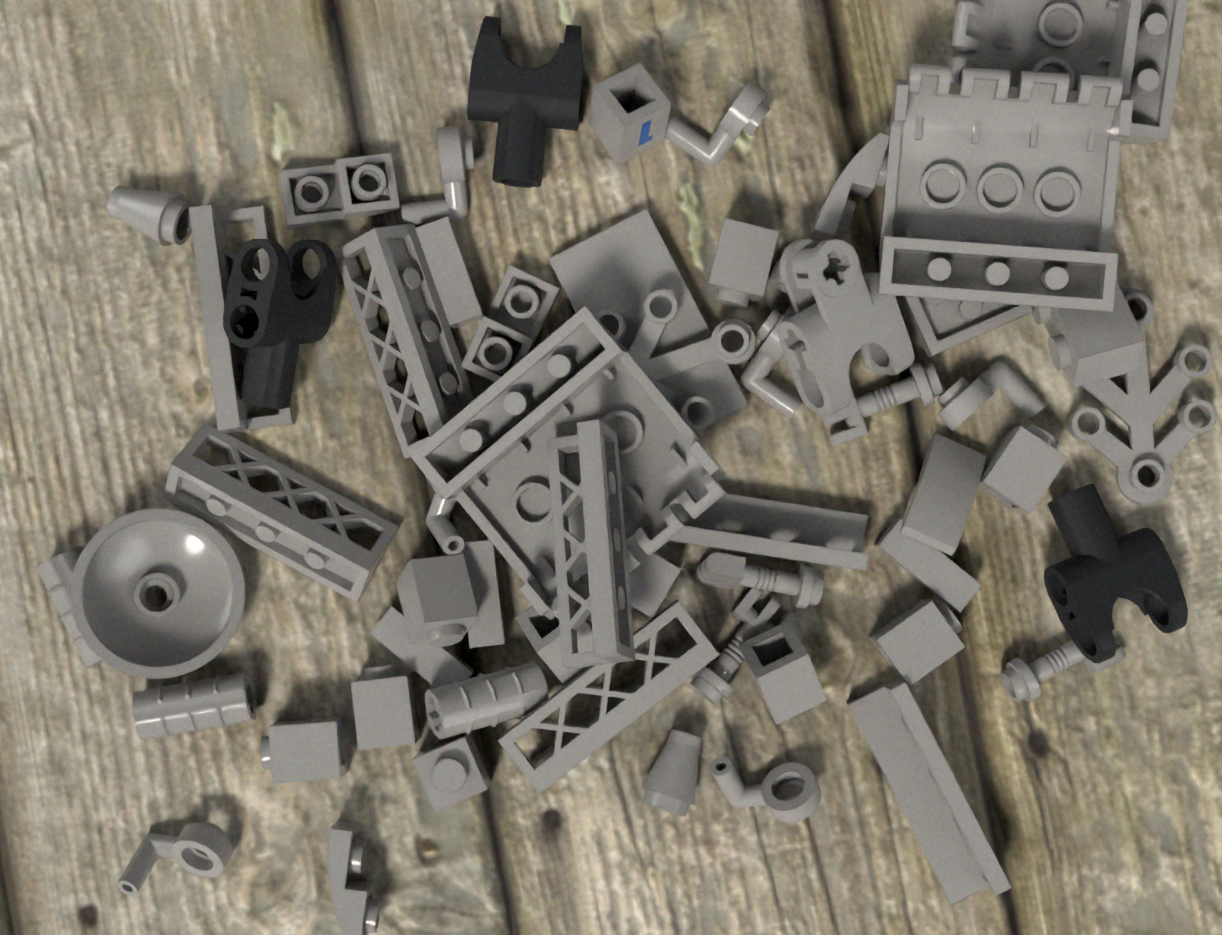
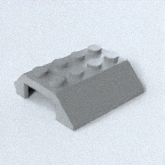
M969 0V2H959L956 8L951 48L962 54L961 57L949 58L948 66L952 67L950 83H960L963 67L1010 70L1009 87L1019 86L1021 71L1069 74L1068 91H1077L1080 75L1122 77V94L1130 95V100H1134L1131 133L1129 137L1121 141V144L1167 142L1170 137L1188 0Z
M910 63L908 80L896 79L890 121L879 245L878 294L1113 312L1119 253L1110 252L1121 141L1129 137L1131 133L1134 100H1130V95L1122 94L1123 78L1080 75L1077 91H1068L1069 74L1021 71L1019 86L1009 87L1010 70L963 67L960 83H950L951 66Z
M586 306L580 309L409 455L445 500L456 498L525 582L519 589L540 616L545 615L550 620L555 616L559 620L546 439L576 435L578 422L600 419L617 432L628 574L641 564L634 553L637 548L641 547L647 555L651 556L686 527L678 516L684 509L693 519H696L726 494L718 481L727 474L705 443L628 350ZM579 450L564 452L565 476L578 486L581 482ZM566 486L567 499H568L569 496L572 494L573 491H572L569 487ZM581 501L568 519L569 532L583 542L585 539L583 501ZM570 542L572 556L577 547ZM586 556L572 575L573 588L587 599L590 595ZM574 599L576 613L582 605Z

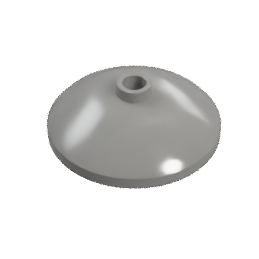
M154 508L139 510L123 515L104 526L92 537L81 552L70 584V607L73 620L88 648L112 668L131 676L146 679H165L181 676L204 666L214 659L235 634L245 603V583L242 568L227 540L202 519L172 509ZM157 587L164 592L165 602L162 606L152 607L147 604L144 595L148 588Z

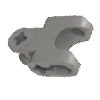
M802 238L793 241L785 248L780 259L779 270L795 315L780 324L778 328L780 344L804 405L824 417L831 416L850 404L853 398L849 368L850 362L857 351L868 369L880 374L897 375L913 364L915 359L913 347L896 297L878 294L879 274L874 272L862 274L858 255L849 243L838 239L818 242L817 240ZM831 258L840 259L841 262H832ZM798 273L808 274V277H801Z

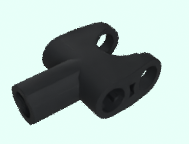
M484 17L471 63L467 116L468 120L498 123L492 175L494 182L522 188L540 187L542 185L547 128L578 131L584 86L581 26L566 24L564 43L559 44L557 53L551 61L539 68L526 69L512 63L502 49L501 18Z
M251 239L238 249L227 287L223 327L226 336L233 344L240 348H247L240 393L242 402L274 409L290 407L300 344L320 341L327 334L331 322L335 298L337 263L333 251L326 243L320 240H300L290 247L287 255L283 247L272 239ZM260 249H264L268 253L271 261L268 275L263 280H260L253 270V259ZM309 249L314 250L320 260V269L314 279H310L303 269V256Z
M1094 483L1078 488L1047 503L1071 557L1050 565L1044 570L1045 587L1061 623L1079 651L1093 663H1101L1115 656L1116 643L1112 633L1115 627L1112 620L1113 605L1118 597L1128 599L1136 604L1145 616L1149 615L1153 624L1163 633L1170 634L1182 629L1186 625L1188 608L1177 571L1163 542L1153 530L1141 528L1119 537Z

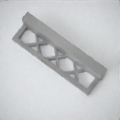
M212 205L189 207L218 431L231 434L295 425L292 400L290 401L289 408L279 409V414L249 418L248 403L242 402V399H240L243 366L245 367L246 359L241 356L240 347L233 344L226 336L223 327V313L231 275L228 257L234 260L236 256L227 248L224 225L254 221L256 239H270L266 208L264 206L219 212ZM260 249L255 254L253 261L259 256L261 273L254 268L253 270L255 275L260 280H263L268 275L271 261L268 253L264 249Z
M414 223L373 228L333 251L404 459L411 458L409 455L475 400L465 368L461 367L462 360ZM366 251L372 268L369 282L363 279L355 257ZM379 304L386 308L390 320L387 334L381 331L376 318ZM397 357L404 361L408 372L405 386L398 381L394 370ZM415 409L422 413L429 433V437L420 441L412 422Z
M600 419L578 422L576 435L546 439L562 667L567 669L635 661L617 432ZM579 450L581 482L578 486L565 476L564 452ZM566 486L569 487V488L573 491L572 494L569 496L568 499H567ZM581 501H583L585 539L583 542L569 532L568 519ZM570 542L577 547L572 556ZM586 556L590 595L587 599L573 588L572 575ZM574 599L582 605L576 613ZM591 614L594 651L578 653L577 630Z
M206 422L170 464L163 498L356 603L359 602L367 590L376 565L396 537L399 526L225 432L218 431L217 428ZM206 445H209L227 455L230 464L211 466L197 458V456ZM264 475L276 482L279 491L261 493L250 487L247 477ZM312 501L325 509L328 518L311 520L299 513L296 503ZM361 527L379 538L369 551L350 541L345 530Z
M726 493L696 519H693L684 509L678 516L686 527L669 540L672 542L866 571L869 554L863 553L868 515Z
M677 599L633 633L634 649L648 639L647 653L634 651L636 660L646 661L644 674L623 690L613 689L609 687L612 666L616 663L590 666L498 737L500 745L539 794L720 655ZM677 617L691 637L668 655L654 654L657 632ZM604 673L602 687L588 686ZM577 693L601 696L599 708L579 724L564 723L567 701ZM559 708L557 722L544 720ZM532 728L556 731L555 742L531 761L515 742Z
M893 678L846 702L951 905L985 888L990 889L996 896L1011 889L1012 887L906 682Z

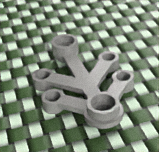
M1131 288L1122 292L1127 302L1135 301L1141 307V316L1136 322L1145 339L1138 370L1124 374L1126 393L1109 378L1082 386L1128 426L1130 448L1105 429L1106 422L1103 414L1093 407H1084L1074 411L1068 418L1067 428L1074 439L1089 443L1117 468L1116 483L1125 498L1138 504H1151L1164 498L1171 489L1173 472L1170 464L1196 434L1208 432L1216 423L1217 413L1211 403L1205 400L1185 403L1178 412V423L1154 447V422L1192 379L1202 377L1210 371L1212 355L1206 347L1199 344L1181 348L1174 356L1173 366L1150 391L1145 328L1153 321L1155 307L1147 293ZM1188 352H1193L1200 358V368L1196 372L1190 371L1185 365V357ZM1063 369L1064 376L1066 380L1070 383L1067 374ZM1193 407H1198L1205 415V421L1201 427L1194 426L1189 420V413ZM1082 414H1087L1094 420L1095 428L1089 435L1082 433L1078 428V419ZM1142 466H1148L1154 473V480L1148 487L1142 485L1138 480V471Z
M656 290L650 293L644 302L646 316L628 352L693 430L706 429L713 423L716 415L712 402L705 397H690L657 380L717 359L731 365L744 363L755 351L756 336L751 327L745 322L729 319L716 326L711 338L651 358L666 325L672 322L679 312V303L673 294L665 290ZM658 297H666L672 304L670 314L664 318H657L652 313V303ZM603 309L597 312L595 316L599 321L610 315L617 318L619 329L614 337L618 341L622 339L627 329L626 320L623 315L613 309ZM729 331H737L743 336V346L737 352H728L722 345V339ZM701 402L708 408L709 416L702 424H695L688 417V409L693 403Z

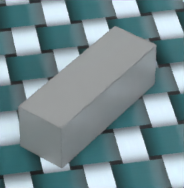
M448 216L416 227L417 236L451 329L454 330L482 320L484 315Z
M895 519L874 546L940 601L945 603L951 610L961 612L982 585L941 551L923 545L917 540L901 534L900 530L903 520Z
M490 540L465 542L464 548L459 554H464L479 614L477 620L468 630L470 648L505 644L507 641L496 547Z
M397 605L391 606L370 632L374 638L434 687L450 684L453 680L461 681L468 679L475 672L472 667L447 647H432L429 642L410 644L403 611Z

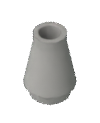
M118 185L109 196L107 212L110 217L123 221L162 246H169L172 243L182 245L190 237L192 229L189 207L195 206L193 203L186 201L181 193L130 189Z
M671 729L664 748L641 787L646 790L643 804L678 816H686L689 804L695 805L699 752L703 739Z

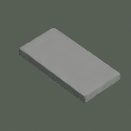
M647 208L548 259L575 314L586 306L594 315L603 309H613L623 315L626 320L627 329L619 342L628 351L646 316L644 302L647 296L656 290H665L673 294L679 303V312L677 317L666 325L651 358L712 337ZM666 297L655 299L651 307L653 315L657 318L668 316L672 310L671 301ZM610 315L600 321L613 335L617 333L619 322L616 317ZM720 359L657 380L690 397L700 396L710 400L716 412L713 423L748 405L728 364ZM701 402L693 403L688 409V417L695 424L704 423L709 416L707 406Z

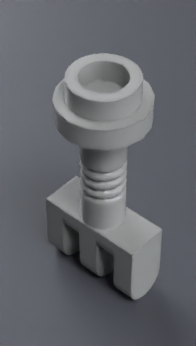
M920 362L912 364L909 367L911 377L895 382L890 387L885 386V388L875 390L874 393L869 392L855 397L852 391L853 398L850 404L831 416H820L824 427L845 419L849 428L848 430L837 431L828 437L831 446L835 447L869 434L863 418L876 414L880 410L884 411L885 408L889 409L891 406L894 407L896 404L900 405L916 398H920L924 407L934 404V398L943 395V390L933 364L930 363L925 366H921Z
M714 552L695 569V578L703 585L729 590L736 585L756 587L757 589L761 588L768 591L772 590L773 592L791 595L792 606L806 609L808 604L815 606L819 604L824 587L823 573L815 572L814 567L807 564H800L796 573L748 565L746 564L745 557Z
M750 587L731 611L733 615L744 623L731 640V643L728 644V647L724 649L725 652L718 656L710 668L705 666L694 674L695 678L690 683V686L714 705H717L721 698L727 700L734 692L727 681L737 670L739 663H742L744 659L738 644L786 621H789L793 627L799 618L790 609L781 617L777 625L773 624L770 619L782 602L775 596H772L758 612L752 605L761 597L764 591L761 588Z
M1071 639V641L1060 646L1058 649L1051 651L1049 654L1040 657L1028 665L1018 657L1008 662L1006 670L1000 673V680L1013 701L1018 703L1024 699L1027 702H1031L1041 696L1039 684L1051 678L1054 674H1058L1059 671L1061 672L1082 660L1089 673H1098L1125 658L1126 653L1122 646L1118 645L1116 646V653L1113 658L1101 663H1093L1079 651Z

